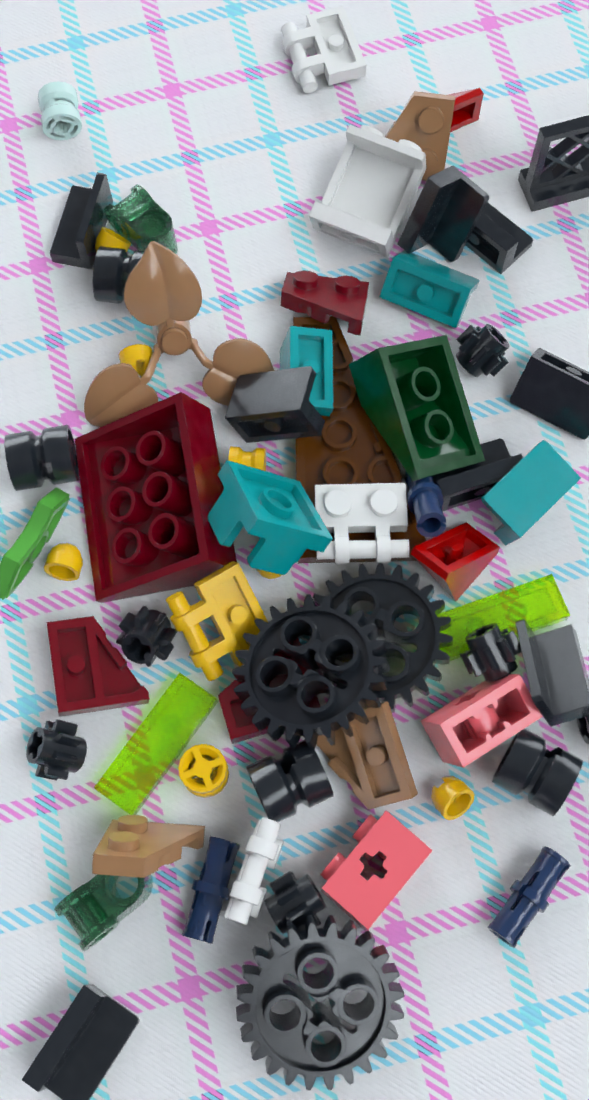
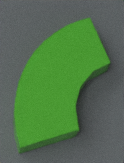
M56 487L39 500L23 532L13 546L3 555L0 563V598L2 600L8 598L34 566L32 562L39 556L45 543L49 542L67 507L70 494Z

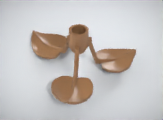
M151 241L127 278L124 288V301L130 314L139 322L149 326L156 325L158 343L153 347V354L141 378L137 371L126 363L111 365L94 378L85 397V418L90 424L102 427L157 403L158 396L156 391L146 384L151 380L159 358L164 352L169 355H180L191 349L201 364L209 369L202 380L204 392L215 402L229 406L237 378L240 375L275 370L263 348L247 339L235 338L225 341L214 351L213 361L206 357L198 346L197 339L191 337L189 322L198 314L202 304V291L199 281L189 266L177 254L165 246Z

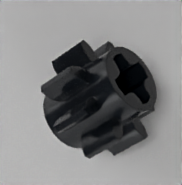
M486 324L482 329L479 326L475 328L470 325L456 339L461 344L456 358L460 365L474 377H479L482 373L486 376L490 373L494 377L509 363L504 357L505 351L509 348V343L490 324Z
M143 606L136 616L128 612L119 624L123 632L116 640V643L121 645L127 659L135 663L146 664L147 667H151L157 657L165 661L174 648L171 641L177 631L171 628L170 620L164 612L153 609L148 610L146 606Z
M491 623L472 631L465 637L469 649L459 655L469 674L474 673L475 677L482 674L486 682H493L508 676L518 668L515 655L522 651L514 630L508 632L506 628L500 631L497 623Z
M56 719L55 722L46 721L45 728L37 727L32 732L27 744L26 757L29 763L38 765L35 773L37 777L56 781L58 778L67 780L69 772L75 773L82 767L87 753V743L84 738L75 736L77 724Z
M289 871L269 884L275 894L264 900L271 918L282 934L287 932V921H291L299 932L305 930L308 915H312L316 927L321 925V921L316 914L327 907L319 890L308 874L297 880L294 873Z

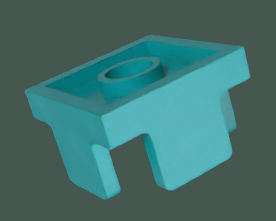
M226 460L218 473L224 490L208 514V521L220 545L230 547L244 527L248 534L261 537L247 557L249 566L254 569L281 575L288 573L306 549L318 552L325 551L333 538L300 481Z

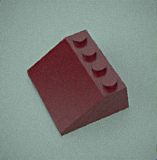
M180 392L75 438L96 602L104 603L194 586V583L232 561L237 562L234 542L230 547L220 545L208 521L209 512L224 490V486L218 476L221 468L210 408Z

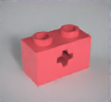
M509 674L493 682H481L420 722L441 760L444 763L464 768L543 716L534 704L532 696L520 674Z
M387 810L378 820L370 814L352 836L358 842V845L347 858L338 852L320 874L327 881L322 886L321 892L365 931L372 926L433 851ZM377 855L384 861L380 866V871L384 874V877L380 879L378 876L373 875L367 881L360 875L364 869L360 859L365 857L371 861Z

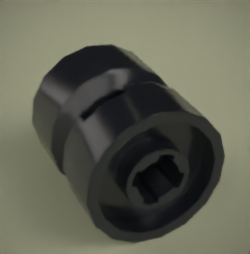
M100 246L97 250L93 266L92 282L95 300L122 303L127 278L145 251L135 250L131 256H128L125 249Z
M69 425L45 428L40 436H36L32 431L5 435L6 462L12 485L16 491L42 487L47 479L53 485L79 481L76 447Z
M523 729L514 736L493 776L492 782L514 795L523 791L528 793L530 804L554 816L569 795L579 775L583 760L560 747L552 751L547 750L545 739L527 729Z
M305 739L298 742L295 748L289 746L283 749L282 758L279 760L268 756L246 766L256 793L270 820L280 822L295 815L297 806L301 803L310 808L334 796L328 777L315 749H310Z

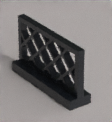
M589 115L539 129L529 168L521 169L518 177L531 212L589 197ZM565 138L555 147H550L551 141ZM577 145H582L572 154L566 156V154L570 152L573 148H575Z

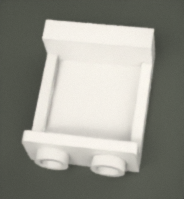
M349 125L346 130L347 143L321 203L318 201L314 202L309 218L315 230L388 258L426 171V154L422 152V149L417 144L409 140L400 139L399 142L385 138L379 130L371 126L362 125L361 128Z

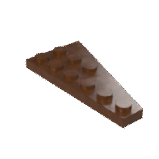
M330 316L329 321L323 323L311 317H293V326L332 330L333 410L330 416L321 415L325 420L321 436L296 438V480L301 482L314 507L315 485L403 483V477L390 447L361 407L349 368V364L353 362V357L337 318ZM408 504L407 531L390 532L391 540L409 539V558H391V562L417 561L411 555L414 546L427 541L425 536L418 532L415 514L409 510ZM375 532L348 533L349 541L375 540ZM330 533L333 538L332 541H334V533ZM306 549L298 560V564L335 563V559L317 560L316 551ZM376 558L349 559V562H376Z

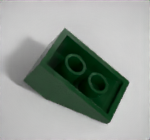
M447 335L377 348L349 364L361 407L413 481L485 461Z

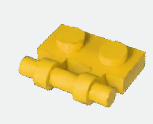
M234 561L194 583L201 598V601L194 605H189L182 591L176 592L166 599L173 613L170 617L171 622L177 632H183L191 648L189 656L196 668L201 667L208 681L215 680L223 675L224 671L218 659L227 653L230 654L234 664L239 667L244 665L240 663L235 655L237 650H249L250 648L242 637L243 634L257 635L260 632L254 621L256 618L268 623L239 563ZM208 617L212 619L220 635L212 641L207 640L199 625L201 621Z

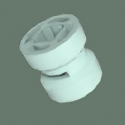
M59 81L44 85L38 92V103L41 112H43L41 123L44 134L54 140H68L76 137L82 129L81 116L77 110L79 103L76 89L66 82Z

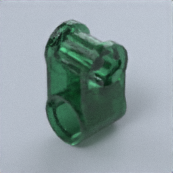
M136 184L131 188L129 196L115 206L109 204L104 208L106 218L114 230L129 240L138 251H145L151 241H155L177 254L178 245L172 218L152 199L142 186Z
M97 874L89 882L81 885L60 901L54 908V911L59 917H66L81 939L78 945L83 951H86L110 934L119 925L120 921L148 899L153 888L151 874L145 878L137 877V889L128 898H123L118 894L116 882L119 876Z

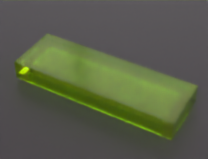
M553 575L544 576L438 614L437 617H451V627L440 633L453 637V645L440 648V650L450 656V661L461 658L459 654L469 649L465 637L472 631L491 623H497L500 631L506 628L508 632L514 630L518 637L515 623L517 621L525 619L534 632L567 620L570 617V613Z
M179 672L100 778L94 789L129 815H136L214 709L218 699Z

